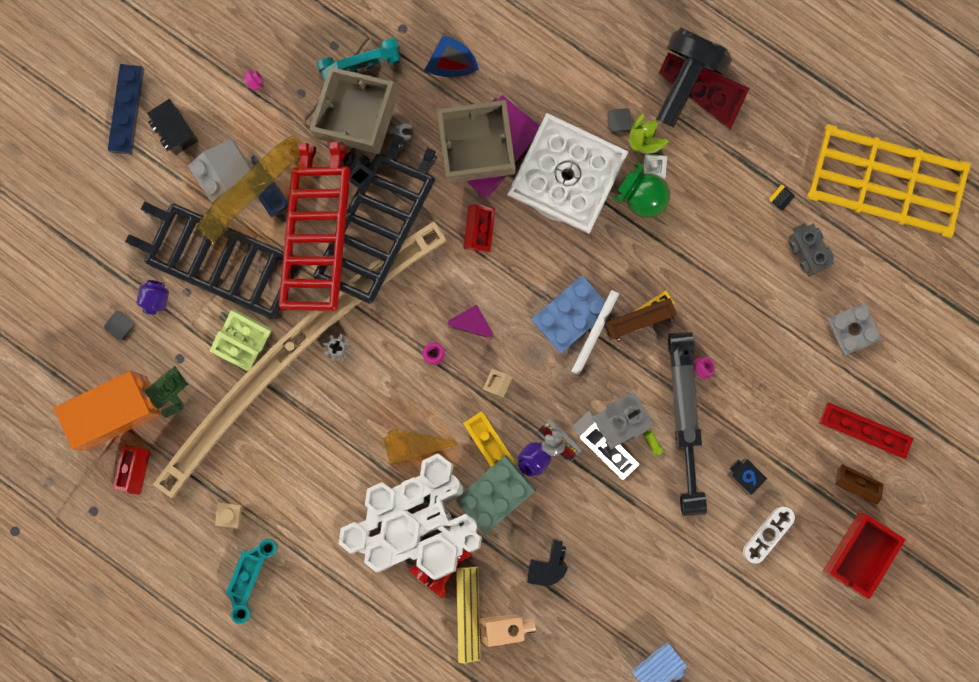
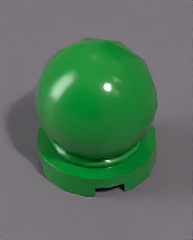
M637 161L634 165L637 170L635 173L629 172L618 189L621 192L620 196L615 194L612 200L618 204L622 200L626 201L629 209L637 216L654 218L661 215L667 209L670 202V189L662 177L653 173L644 174L642 171L644 165Z

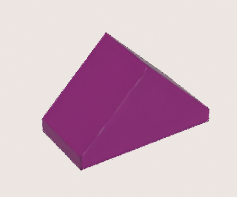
M478 305L453 317L447 324L450 328L492 339L493 332Z

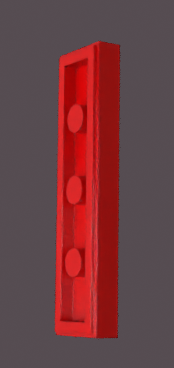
M829 402L826 404L819 421L820 425L902 459H906L914 439Z

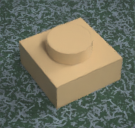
M492 369L483 390L504 398L512 376Z
M219 502L215 526L239 528L242 505Z

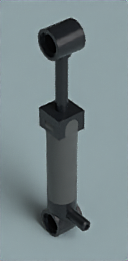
M669 333L668 350L671 357L676 422L675 444L676 447H684L688 489V493L680 494L682 516L706 515L707 502L705 492H697L693 447L702 445L697 411L693 333Z

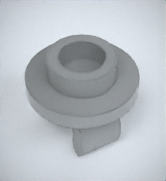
M554 430L552 436L547 434L545 442L542 443V450L550 456H557L565 450V445L561 442L562 433Z

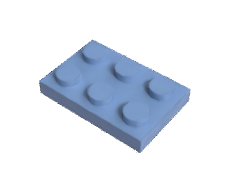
M582 275L535 315L531 321L561 354L594 326L605 304V300Z

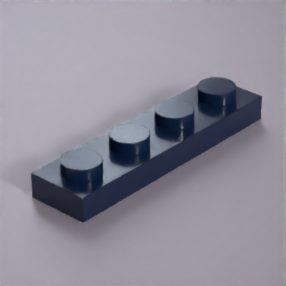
M120 64L107 149L111 153L132 155L144 68L142 66Z

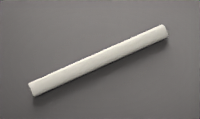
M611 290L572 369L573 373L580 375L620 293Z

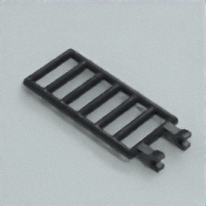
M395 134L386 156L381 153L376 154L371 162L375 173L380 165L384 164L423 181L424 184L419 194L375 175L361 189H357L346 214L345 232L352 222L394 241L389 253H386L345 234L344 236L345 244L384 261L379 272L376 273L342 258L343 268L374 282L369 292L366 293L340 281V291L368 304L374 302L435 182V178L428 173L438 158L435 155L436 151L427 147L418 169L397 161V158L404 149L406 142L403 141L404 137ZM373 183L414 201L409 214L365 195L370 184ZM360 203H364L404 221L399 233L356 215L355 213ZM329 243L323 256H334L335 243ZM318 265L313 275L314 279H331V276L324 274L328 266Z
M144 201L141 210L146 214L163 220L152 244L128 234L125 242L147 252L144 260L145 264L269 319L277 317L280 310V289L270 309L258 304L278 259L283 261L284 251L175 203L171 204L167 211H164ZM178 214L188 220L168 263L155 259L175 215ZM196 223L208 227V230L187 273L176 268V265ZM219 232L229 238L209 281H205L196 276L216 233ZM237 241L248 245L249 249L228 291L217 286ZM260 250L269 254L270 257L250 300L237 294L257 251ZM291 265L290 279H294L300 265Z

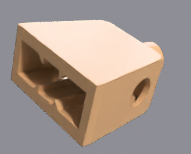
M516 614L480 618L481 642L488 647L522 642L525 640L524 634L535 633L536 631L533 618L522 620V617ZM512 625L513 629L508 633V628Z

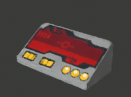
M548 419L537 430V433L545 440L546 435L552 436L554 430L561 432V442L565 445V450L560 455L567 462H571L582 451V448L551 419Z

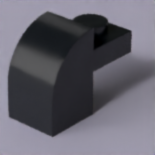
M553 539L549 561L530 559L527 583L549 586L559 582L565 576L568 566L559 564L560 560H564L566 546H562V540Z

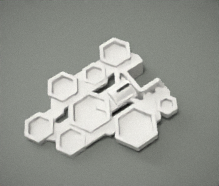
M435 454L422 460L420 476L406 480L394 488H390L383 482L368 488L365 506L368 508L366 520L342 527L338 544L350 554L358 551L365 554L364 563L377 573L411 558L413 560L417 559L416 566L433 580H437L456 571L457 559L463 555V548L470 553L480 549L482 537L477 534V521L473 517L464 514L452 520L446 502L462 495L463 486L459 479L452 474L453 464L440 454ZM431 495L429 507L414 514L407 511L423 504L425 497ZM382 522L380 534L370 537V531L377 529L379 523ZM437 529L441 531V533L421 541V536Z

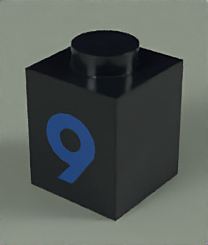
M748 459L736 460L730 466L731 472L727 475L747 495H752L767 480Z

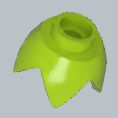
M642 113L631 129L629 143L637 153H655L662 149L669 141L667 139H654L658 120L642 123L645 117Z

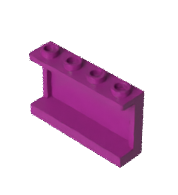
M502 95L499 99L495 98L492 102L506 100L516 166L527 154L540 125ZM508 175L465 182L475 189L479 196L486 201Z

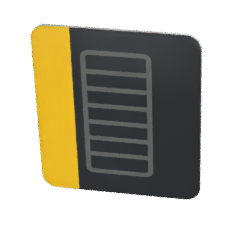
M780 185L769 200L780 210H783L795 195L785 186Z

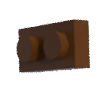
M841 464L837 470L835 485L878 505L882 500L884 484Z

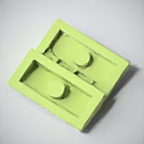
M233 309L230 311L222 330L218 332L210 352L248 372L260 357L273 330Z

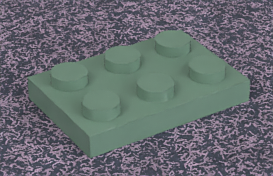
M505 455L455 501L467 515L477 521V527L486 535L537 489L512 460Z

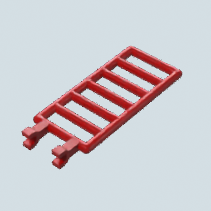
M330 142V167H312L316 147L309 146L308 143H299L300 165L292 169L279 295V308L281 310L336 311L338 309L350 182V168L343 166L347 146L340 145V142ZM341 175L340 189H299L300 176ZM298 198H339L338 211L297 212ZM337 220L336 234H294L295 222ZM293 243H335L334 256H292ZM291 265L333 266L332 278L290 279ZM289 288H331L329 302L288 301Z

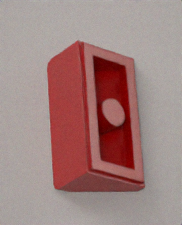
M480 204L468 206L463 249L482 252L491 251L495 208Z
M128 445L122 446L113 490L128 494H141L150 450Z

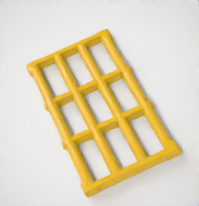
M827 124L825 126L824 137L807 199L824 201L853 209L857 213L864 212L896 221L900 225L907 224L939 233L943 237L952 238L971 163L962 160L955 161L923 152L922 149L915 150L882 141L878 137L872 138L842 130L835 125ZM830 136L870 146L868 159L827 148ZM877 149L914 158L912 170L874 161ZM824 157L866 168L863 180L821 169ZM920 161L961 171L959 183L918 173ZM875 170L908 179L906 192L869 182L871 171ZM819 178L859 188L858 200L854 201L816 190ZM915 182L955 192L953 205L912 194ZM866 191L902 200L901 213L863 203ZM913 203L951 214L948 226L908 216L909 204Z

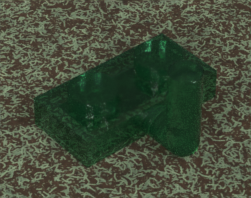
M174 366L147 387L144 392L156 409L163 407L171 401L173 405L161 411L162 416L167 418L184 409V403L177 394L188 383L177 367Z

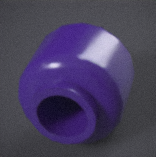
M147 280V283H143L139 287L136 303L139 307L143 308L142 312L156 315L157 311L165 310L169 290L162 282Z
M536 442L528 443L517 458L518 467L521 472L531 477L541 475L552 460L551 456L542 450V443Z

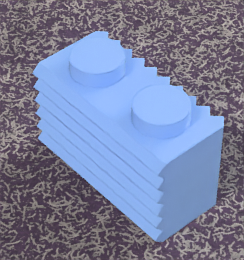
M666 642L631 672L639 682H670L672 679L674 681L679 680L686 673L684 669L687 668V665L670 644Z

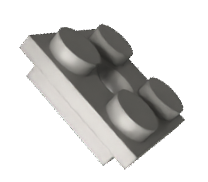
M866 303L827 318L843 356L882 340ZM850 324L857 325L859 332L856 336L849 333L848 327Z

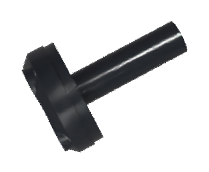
M681 27L672 33L667 49L685 58L656 118V120L673 128L703 67L724 75L732 62L731 54L727 48Z

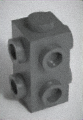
M804 223L793 229L794 233L788 237L790 240L788 243L792 252L797 253L800 259L799 266L804 273H807L808 277L834 264L833 253L830 248H826L823 242V234L818 227H815L814 223L806 226Z

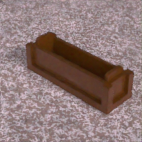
M671 298L605 322V327L610 340L616 339V342H620V336L665 319L672 322V317L676 316L677 313Z

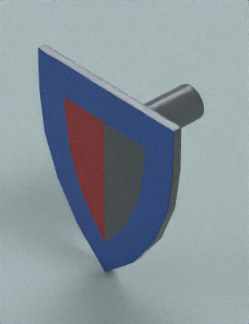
M445 34L441 36L424 68V72L442 77H458L479 70L477 60L472 51L463 42Z

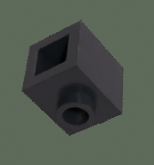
M353 148L345 155L343 166L350 168V182L361 189L376 175L372 163L367 156L356 148Z

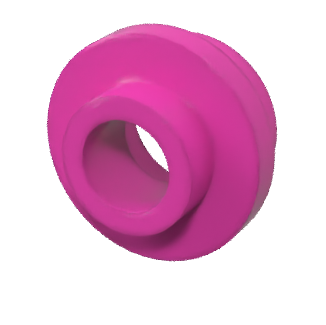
M251 69L247 70V74L243 76L247 85L253 91L262 89L264 79L261 74L256 70L254 72Z
M431 342L424 347L422 355L428 364L437 365L444 360L445 350L441 344ZM431 350L438 351L436 358L430 357Z
M699 357L695 360L694 370L700 378L708 379L714 374L715 366L710 358Z

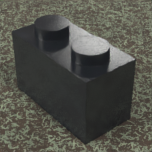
M170 99L147 112L151 119L148 123L155 133L159 132L162 139L160 142L167 152L171 150L177 155L198 142L187 122Z

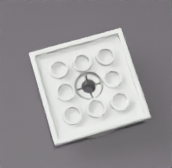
M546 113L507 195L533 207L549 219L565 222L590 234L628 151ZM568 171L573 175V179L563 182L564 179L561 173Z

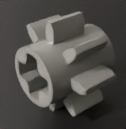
M342 334L339 335L338 339L330 335L331 341L323 343L328 348L324 355L329 356L331 354L332 362H335L336 358H340L344 362V355L352 353L347 350V346L351 342H343ZM338 343H340V346L343 349L342 351H337V353L335 354V351L332 349L333 345L337 346Z

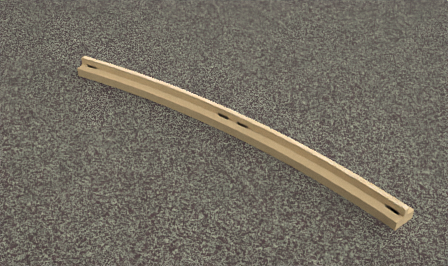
M434 221L404 241L383 285L414 262L447 242ZM435 232V234L424 240V238ZM377 259L366 268L378 273L384 261ZM357 274L346 284L368 293L374 281ZM339 291L338 309L336 311H312L293 327L215 406L179 449L153 485L170 498H174L208 452L258 395L308 346L358 305L361 300ZM330 296L323 302H329ZM301 333H303L295 342H292ZM286 348V350L278 358H276V356ZM173 475V477H172V479L169 481V483H168L166 486H164V485L167 483V481L169 480V478Z

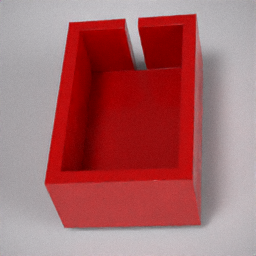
M858 513L822 572L839 583L844 584V586L861 597L870 599L906 539L869 515Z

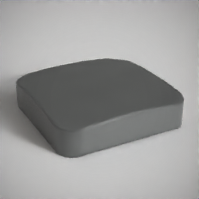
M628 108L608 111L610 132L631 130V116Z
M115 311L104 325V328L117 339L123 340L133 328L134 322L122 312Z

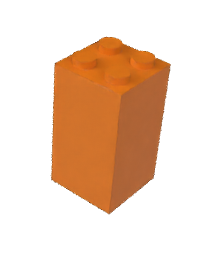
M129 371L54 407L53 409L72 450L88 451L160 416L159 409L161 405L157 397H153L150 388L152 386L148 377Z

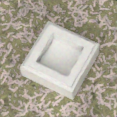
M645 154L644 174L653 173L665 180L667 156Z

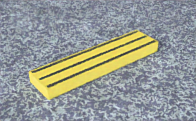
M478 567L456 568L458 663L480 661Z

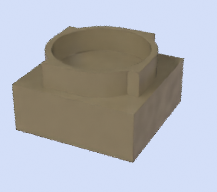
M330 67L309 130L317 139L328 142H340V145L380 154L400 91L392 81Z
M506 100L437 109L447 183L515 174V161Z

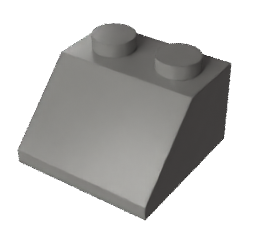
M233 139L203 152L187 165L211 203L228 201L257 177Z

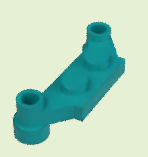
M397 38L382 41L380 43L381 49L370 50L337 60L336 62H334L332 57L321 59L316 62L318 71L322 73L325 82L330 67L357 73L360 68L372 69L379 66V63L383 61H388L389 65L401 62Z
M272 539L262 540L257 547L250 551L243 550L225 593L230 597L233 607L231 619L236 624H243L251 617V608L248 601L265 559L274 556L278 550L277 543ZM267 544L272 545L271 552L266 549ZM241 609L245 611V617L241 616Z

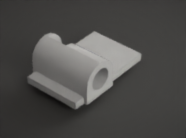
M628 393L607 405L605 410L592 417L610 449L638 437L653 425L636 393L631 395Z

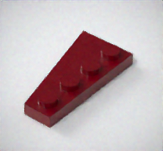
M668 52L658 74L673 85L685 59ZM703 68L689 99L731 130L750 88Z

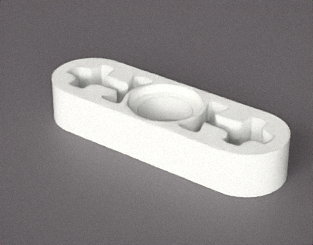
M777 507L751 537L743 548V556L747 561L751 563L763 561L794 523L795 515L790 508ZM779 512H787L786 518L788 521H781L778 527L782 528L780 531L776 526L770 524L771 521L777 523L780 520ZM767 528H771L775 533L774 539L769 542L765 541L762 535L763 531ZM758 538L767 547L765 549L761 546L757 551L759 556L750 558L751 552L749 549L758 547L759 543L756 542Z

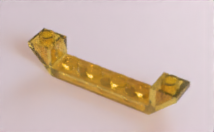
M292 135L278 143L209 208L196 228L214 243L229 228L228 224L291 164L295 166L300 161L299 143L302 142L295 135Z

